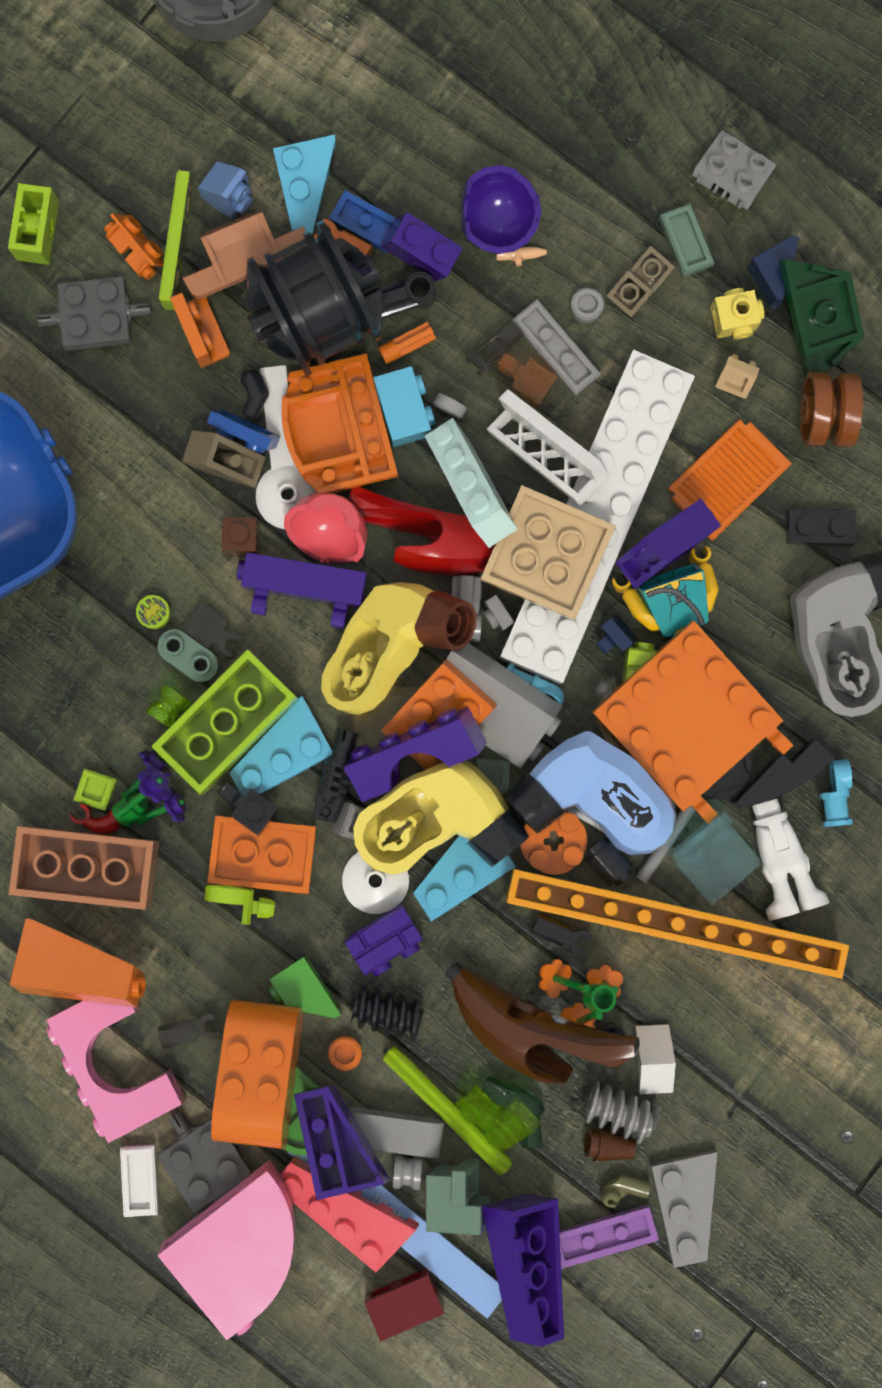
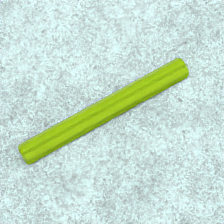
M392 1046L383 1055V1061L498 1175L502 1176L510 1169L512 1165L511 1160L396 1046Z

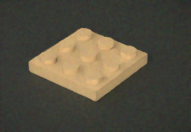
M521 485L509 513L518 530L496 543L482 574L481 581L575 621L616 525Z

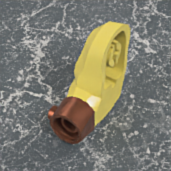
M397 582L374 587L349 621L336 652L328 661L323 671L321 691L327 703L348 714L360 715L373 710L385 699L398 676L411 665L420 647L427 646L459 650L471 641L476 628L474 607L469 602L439 590L433 591L420 584Z

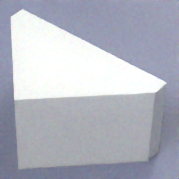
M669 1024L636 1025L635 1037H639L640 1040L639 1051L636 1055L639 1095L673 1093L676 1062Z

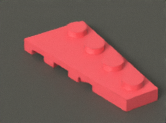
M296 1156L280 1172L292 1202L375 1273L416 1231L419 1225L418 1222L409 1217L406 1221L393 1214V1209L381 1202L378 1206L361 1197V1191L317 1200L309 1163Z

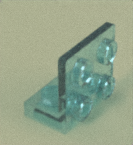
M718 811V815L709 823L705 822L667 854L710 905L717 903L762 863L731 826L733 820L725 811Z

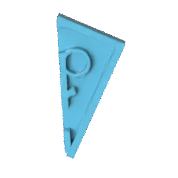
M335 134L273 148L292 230L304 226L305 231H310L313 236L316 219H318L324 196L325 183L330 171L329 167L333 151L336 147Z

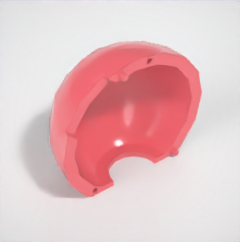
M312 493L300 498L285 515L284 528L289 539L299 550L318 560L319 563H348L352 561L357 563L363 557L368 536L366 522L356 506L345 497L334 493Z

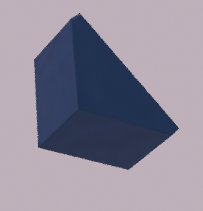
M791 236L752 258L747 267L770 308L777 309L783 301L785 294L779 260H794L800 237Z

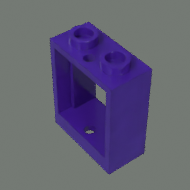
M700 499L644 537L615 563L634 589H636L688 553L721 527L712 511Z

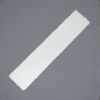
M286 366L260 368V374L263 376L269 390V397L264 405L266 428L281 436L277 447L269 450L271 471L283 466L296 467L289 453L282 426V397L285 396L288 389Z

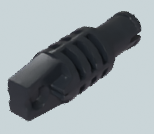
M340 728L337 730L338 734L332 756L328 757L324 763V769L319 781L320 784L317 789L314 818L330 823H336L345 803L350 779L343 767L352 757L350 753L354 750L357 737L359 736L356 732Z

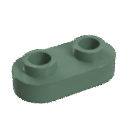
M172 629L160 636L157 644L160 656L189 678L199 683H206L212 681L217 676L220 665L216 655L186 633ZM172 640H178L180 643V648L176 652H171L168 648ZM200 659H204L207 662V668L204 671H197L195 667L196 662Z

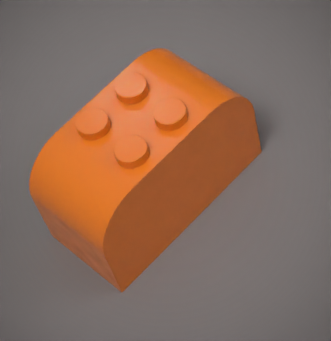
M231 1000L225 1021L211 1122L212 1141L277 1149L287 1148L296 1068L304 1020L302 1008Z

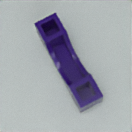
M469 707L459 711L456 708H451L439 714L437 720L427 723L426 720H422L409 727L408 732L398 736L397 732L383 737L379 741L380 744L371 748L368 744L356 748L350 753L352 757L343 768L361 801L364 802L392 790L400 779V760L407 755L414 753L429 754L440 759L448 767L478 756L487 741Z

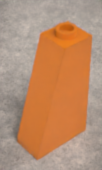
M26 918L9 985L24 994L138 1007L139 998H142L145 993L146 979L144 977L145 974L134 965L33 919Z

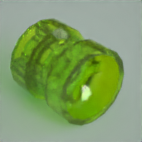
M164 684L159 691L161 700L157 699L156 702H151L145 711L170 728L178 720L179 710L181 712L187 711L192 702L169 685Z

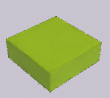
M84 768L73 800L107 811L118 779Z

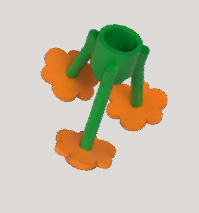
M554 959L551 964H544L540 968L539 974L542 979L539 982V988L546 991L548 997L557 998L561 991H566L568 987L583 993V1002L587 1008L584 1009L583 1004L579 1002L575 1003L572 1007H566L561 1011L562 1017L596 1028L593 1024L595 1020H601L603 1013L612 1010L615 1006L616 997L621 993L618 986L623 982V975L619 971H612L610 966L602 965L599 970H589L586 974L589 984H582L569 979L572 973L571 968L567 964H562L561 960Z

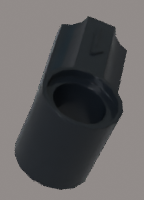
M415 272L405 280L379 288L382 292V320L415 308H428L436 299L434 281L425 272ZM418 284H425L430 288L427 295L423 297L413 295L412 290Z

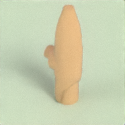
M522 246L514 252L496 254V260H512L515 262V266L519 267L522 266V261L546 255L547 250L539 247Z

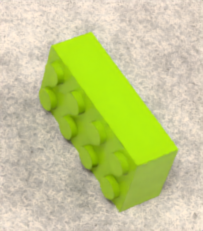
M247 649L151 747L200 795H205L289 710L298 698Z

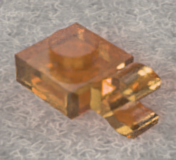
M505 353L497 367L500 372L515 379L511 389L537 407L558 378L531 358L526 366H524L507 353Z

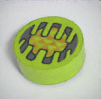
M149 595L139 601L136 607V616L138 621L146 628L160 629L170 620L171 609L169 604L160 596Z

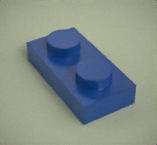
M344 190L329 220L336 227L372 244L373 247L380 251L388 253L380 245L395 217Z
M224 409L211 411L207 421L208 424L216 427L215 432L229 439L238 437L246 441L245 446L259 453H263L264 450L275 449L281 437Z

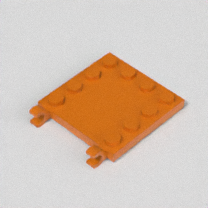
M693 620L592 711L651 778L667 793L680 810L684 812L691 806L707 823L718 814L701 795L758 743L766 738L776 751L781 752L783 755L793 747V744L776 728L784 720Z

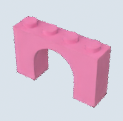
M81 1001L47 1019L46 1021L49 1026L46 1027L51 1042L55 1046L59 1044L64 1054L62 1063L66 1072L70 1076L74 1075L80 1086L77 1088V1093L81 1102L86 1107L89 1105L95 1116L92 1121L100 1137L105 1136L107 1142L110 1143L182 1105L186 1097L172 1069L133 1088L112 1086L105 1082L95 1070L92 1050L97 1036L104 1028L141 1009L139 1004L138 1007Z

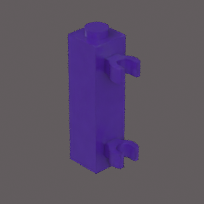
M247 552L245 561H239L237 580H241V586L244 590L254 591L251 605L252 614L266 616L269 594L334 604L330 625L334 628L345 629L348 607L359 609L363 603L367 573Z

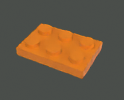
M446 659L386 723L381 731L386 735L397 732L399 736L408 732V728L417 722L426 720L427 723L437 720V716L448 709L456 708L459 711L466 707H469L479 726L495 709L497 704ZM414 753L409 755L425 770L443 763L437 757L429 754Z
M215 816L207 883L309 894L317 827L270 821L258 837L232 817Z

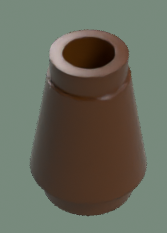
M598 1127L595 1130H587L584 1138L585 1157L592 1158L594 1162L634 1159L636 1140L634 1138L624 1139V1135L612 1134L611 1131Z

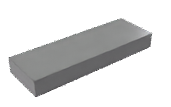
M538 299L512 319L511 323L574 397L600 377L601 373Z

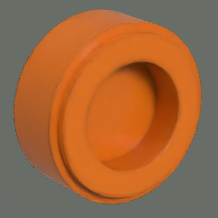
M349 1035L335 1038L328 1050L330 1063L336 1069L342 1071L355 1068L362 1058V1047L359 1041Z

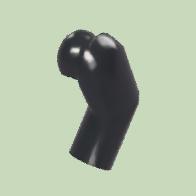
M246 370L242 373L240 381L247 391L249 400L242 414L257 421L269 397V390L263 376L258 371Z

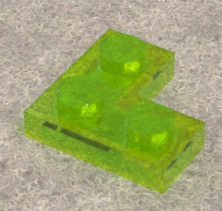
M477 1085L461 1095L454 1103L461 1111L462 1117L467 1122L474 1124L485 1135L486 1141L494 1148H498L502 1153L535 1132L541 1124V1121L518 1098L500 1109Z

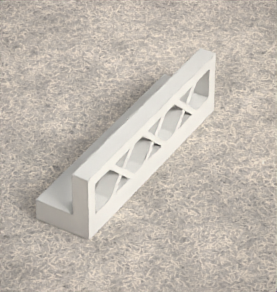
M509 389L500 396L499 400L505 410L487 428L489 434L581 506L608 478L601 461ZM511 419L515 420L519 424V433L504 435L500 432ZM535 439L541 441V451L531 453L524 451L525 441ZM557 457L564 459V470L549 471L547 469V459ZM585 475L590 481L577 493L570 487V477Z

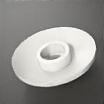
M283 466L273 471L270 469L262 476L256 488V505L262 517L269 524L285 529L284 519L288 511L300 498L316 492L300 475L296 467ZM285 489L294 491V496L290 500L282 498V492Z
M357 852L350 858L344 868L342 876L343 890L349 902L357 909L369 914L386 913L396 908L405 898L409 887V873L405 871L393 875L375 870ZM377 874L381 877L382 884L379 887H372L369 884L371 875Z

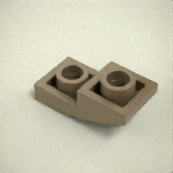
M650 246L630 271L628 270L613 287L607 297L632 318L666 281L676 267Z

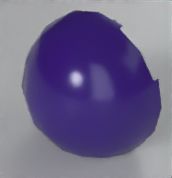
M503 165L484 167L470 176L465 183L461 206L462 230L466 239L481 250L496 254L514 252L527 244L538 229L541 217L539 195L535 192L530 181L517 172V169Z

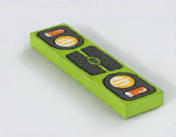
M178 170L176 173L158 298L164 309L174 311L175 309L170 297L177 295L179 292L194 181L189 171Z

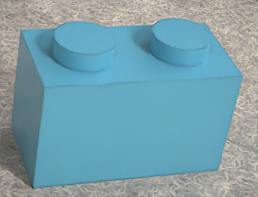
M410 366L373 377L392 446L397 447L424 439L425 435L431 432L430 427L435 425V420L431 407H424L421 395L426 394L421 374L415 376L413 368Z

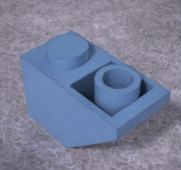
M217 161L198 187L202 200L231 220H235L239 213L241 215L245 214L253 201V194L246 171Z

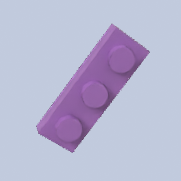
M646 1204L561 1229V1269L659 1241L649 1205Z

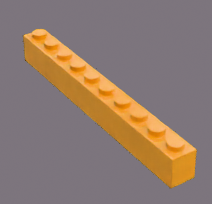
M515 868L511 872L505 899L506 903L840 979H843L849 945L833 940Z

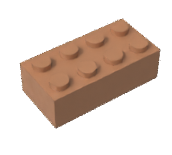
M17 826L8 895L142 910L152 908L160 840L33 826Z

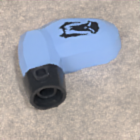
M589 731L582 732L565 740L547 753L530 774L525 772L504 797L513 810L537 834L565 815L564 809L575 805L587 818L599 825L617 849L629 855L650 854L662 847L673 833L676 820V811L672 799L654 782L645 769L631 756Z

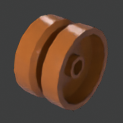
M809 372L806 375L800 405V434L802 443L805 446L822 447L828 439H830L834 447L852 448L856 444L863 412V389L860 375L857 373H839L833 382L827 372Z

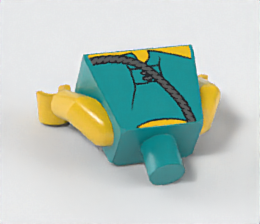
M704 546L702 549L704 559L698 558L695 554V549L692 548L689 553V562L691 564L654 576L636 589H632L629 580L625 586H619L615 578H612L613 588L618 593H624L622 598L633 617L650 631H659L663 637L676 635L691 620L695 621L698 626L708 623V613L713 610L719 591L713 567L711 564H708V560L711 557V549L708 546Z

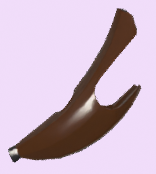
M458 962L453 964L445 974L452 981L454 996L462 1016L477 1039L502 1062L535 1080L546 1083L565 1084L573 1072L572 1066L555 1054L548 1046L609 1067H617L635 1057L639 1051V1037L605 1032L541 1009L512 995L478 974L463 968Z

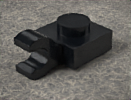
M224 782L217 791L221 798L236 808L230 816L258 837L279 811L278 807L253 789H250L244 796L230 784Z

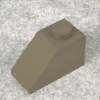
M192 430L182 462L205 473L256 488L266 457L217 433Z

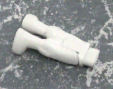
M778 798L753 805L752 808L756 817L753 825H757L756 840L763 864L762 873L772 885L774 901L766 909L768 921L829 904L826 893L816 888L809 875V857L803 852L797 835L787 819V811L782 813ZM788 873L791 874L795 881L798 892V904L787 880Z

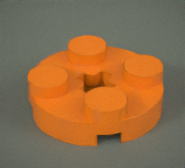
M565 809L563 810L565 815L538 834L526 823L523 826L529 838L520 845L521 852L533 868L545 874L558 875L570 871L581 863L584 852L587 849V833L584 825L575 814ZM551 831H556V835L563 838V843L558 844V850L551 851L550 845L544 844V839L549 838Z

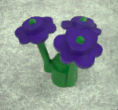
M141 751L139 756L143 759L147 768L138 773L136 781L121 794V800L112 806V813L115 819L121 825L129 827L135 822L143 825L149 819L168 812L174 822L184 821V811L186 810L184 799L172 787H168L169 780L167 777L172 775L170 769L166 767L168 763L156 751ZM145 797H151L156 803L163 799L164 805L146 812L148 804Z

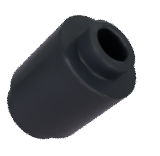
M605 836L598 839L584 852L585 856L589 859L587 863L607 886L615 883L618 887L633 874L629 870L633 863L611 841H608Z

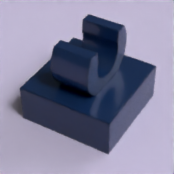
M615 614L601 626L607 635L596 645L604 654L616 644L624 652L638 638L621 618Z

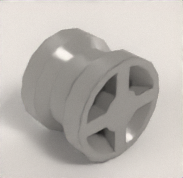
M395 1153L393 1188L400 1189L404 1185L410 1186L413 1190H420L422 1157L413 1156L408 1158L404 1157L403 1154Z

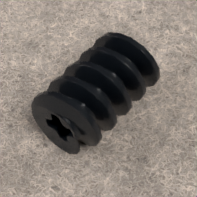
M362 985L357 994L350 1024L354 1018H357L358 1029H363L366 1023L370 1021L371 1031L374 1033L382 1024L384 1025L385 1036H389L392 1030L397 1028L398 1039H402L407 1031H409L411 1042L415 1043L424 1008L420 1010V1002L417 998L413 1000L410 1006H407L405 995H402L397 1003H394L393 992L390 991L382 1000L380 989L375 988L373 993L367 996V986Z

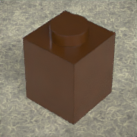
M222 517V552L226 556L246 557L247 552L259 554L260 523L257 518Z

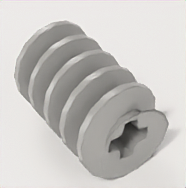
M596 1080L585 1107L586 1123L589 1124L597 1116L599 1117L598 1128L602 1129L609 1121L611 1122V1133L615 1134L620 1127H624V1139H628L633 1132H636V1143L640 1145L646 1137L649 1138L653 1134L660 1118L661 1106L656 1105L650 1111V1102L643 1100L638 1105V1098L633 1094L625 1101V1092L621 1089L617 1090L612 1096V1086L606 1084L600 1090V1083Z

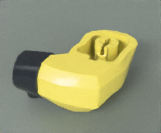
M467 760L448 767L443 762L404 779L381 799L360 812L353 827L355 846L362 859L373 869L393 875L408 871L428 850L443 844L455 834L468 839L467 844L490 867L496 865L529 838L527 831L512 807L509 808L497 787L478 767Z

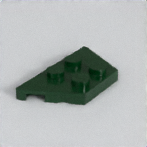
M791 259L779 260L804 378H806L809 372H826L831 366H836L844 358L845 353L850 348H854L864 338L851 272L826 268L825 266L806 264Z

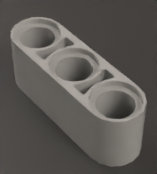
M349 1108L373 1150L427 1158L440 1157L444 1121L430 1117L372 1109Z

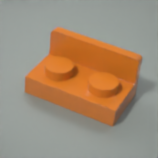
M183 293L170 297L200 368L229 357L230 351L207 298H194L186 302Z

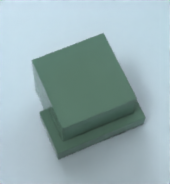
M467 1158L458 1166L438 1165L426 1175V1232L481 1235L486 1230L482 1206L492 1203V1195L480 1194V1158Z

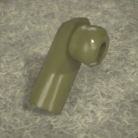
M625 1174L618 1175L603 1186L601 1190L602 1202L605 1206L613 1208L618 1206V1202L628 1194L647 1199L651 1182Z

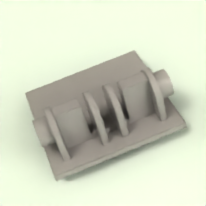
M721 130L695 167L692 176L697 178L696 182L698 184L700 183L708 189H711L715 183L714 194L721 187L724 189L721 196L722 199L729 192L730 195L727 201L737 206L738 209L743 207L748 210L777 164Z

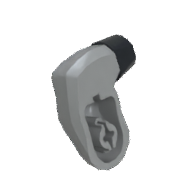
M882 551L857 557L853 559L852 563L823 572L805 582L790 598L795 644L800 660L823 703L834 713L849 717L868 714L882 703V654L877 646L871 622L867 617L872 609L876 611L882 607Z

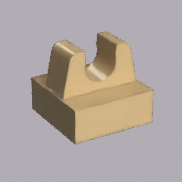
M733 354L731 357H728L715 387L746 399L760 368L756 367L755 362L745 363L738 360V355Z

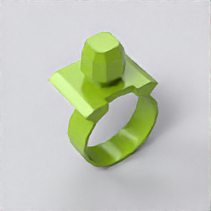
M205 885L204 901L243 905L241 924L250 925L252 914H257V918H270L274 916L275 902L263 897H259V900H253V888Z

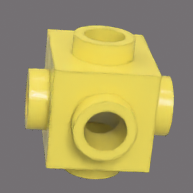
M743 288L729 290L724 293V296L716 297L710 306L717 339L733 336L734 339L750 337L753 335V331H756L761 324V320L764 319L763 304L760 299H756L755 290L744 292Z

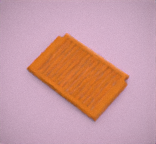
M738 419L668 487V490L674 494L670 500L683 511L702 499L721 525V527L708 536L713 541L792 463L751 422L745 425L741 419Z

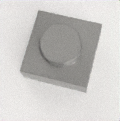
M497 595L485 601L484 606L487 610L483 612V615L493 630L498 627L503 633L514 625L515 622Z

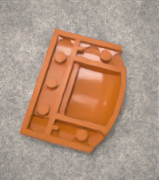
M367 353L325 363L321 366L309 367L312 374L307 377L302 369L289 372L287 382H290L285 396L282 397L281 415L284 437L298 472L314 488L316 493H335L398 477Z

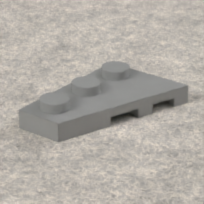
M716 1149L650 1164L674 1268L707 1261L718 1154Z

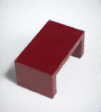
M426 1267L365 1293L364 1303L380 1342L444 1314L443 1301L431 1272Z

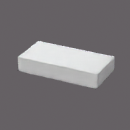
M156 1144L121 1146L123 1216L158 1215L159 1195Z

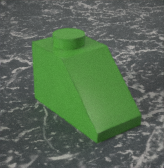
M307 955L302 956L269 979L272 983L269 991L279 1005L284 1002L286 1006L302 1008V1012L330 1018H337L342 1013V1009Z

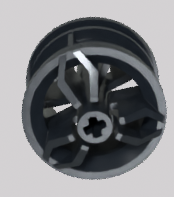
M323 220L316 223L319 230L317 239L314 240L312 234L308 231L303 234V240L273 255L268 251L263 254L267 262L266 265L256 263L253 256L247 258V307L251 311L267 302L269 303V305L248 315L247 318L260 343L266 342L269 350L286 361H298L306 377L312 374L309 368L312 358L315 357L319 366L325 364V359L356 343L358 346L364 344L361 333L370 334L374 341L381 339L382 292L377 287L362 294L363 291L381 283L380 276L368 254L364 256L363 252L342 238L334 239Z

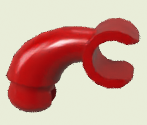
M79 804L80 807L85 809L86 817L83 820H79L74 814L70 813V819L74 823L82 824L88 830L98 834L113 833L121 825L115 819L112 810L106 816L93 818L90 807L85 804Z

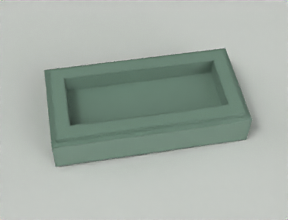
M691 203L660 214L659 221L682 278L714 266L715 263Z

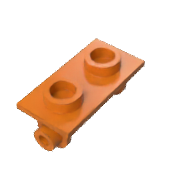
M112 213L110 216L114 221L108 223L104 228L106 238L120 254L124 255L131 248L133 251L125 260L139 277H144L146 280L151 279L156 274L154 267H163L162 249L154 241L146 238L141 232V224L133 216Z

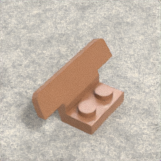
M256 210L200 234L199 237L212 265L182 278L193 297L197 299L205 298L246 280L247 258L253 256L256 263L266 265L267 262L263 254L269 251L273 255L303 240V234L306 233L305 228L302 226L273 238L263 212Z

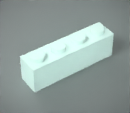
M451 418L425 435L471 526L485 544L490 548L518 530L470 440L456 421Z

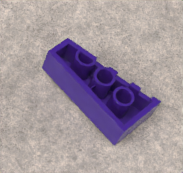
M524 1194L482 1206L510 1340L543 1347L564 1339L558 1198Z

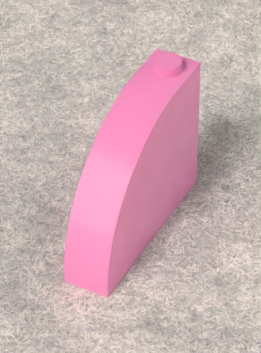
M270 1160L163 1241L157 1255L226 1340L236 1333L238 1336L242 1335L253 1325L254 1319L268 1307L280 1291L291 1265L295 1240V1213L292 1199L283 1183L284 1180Z

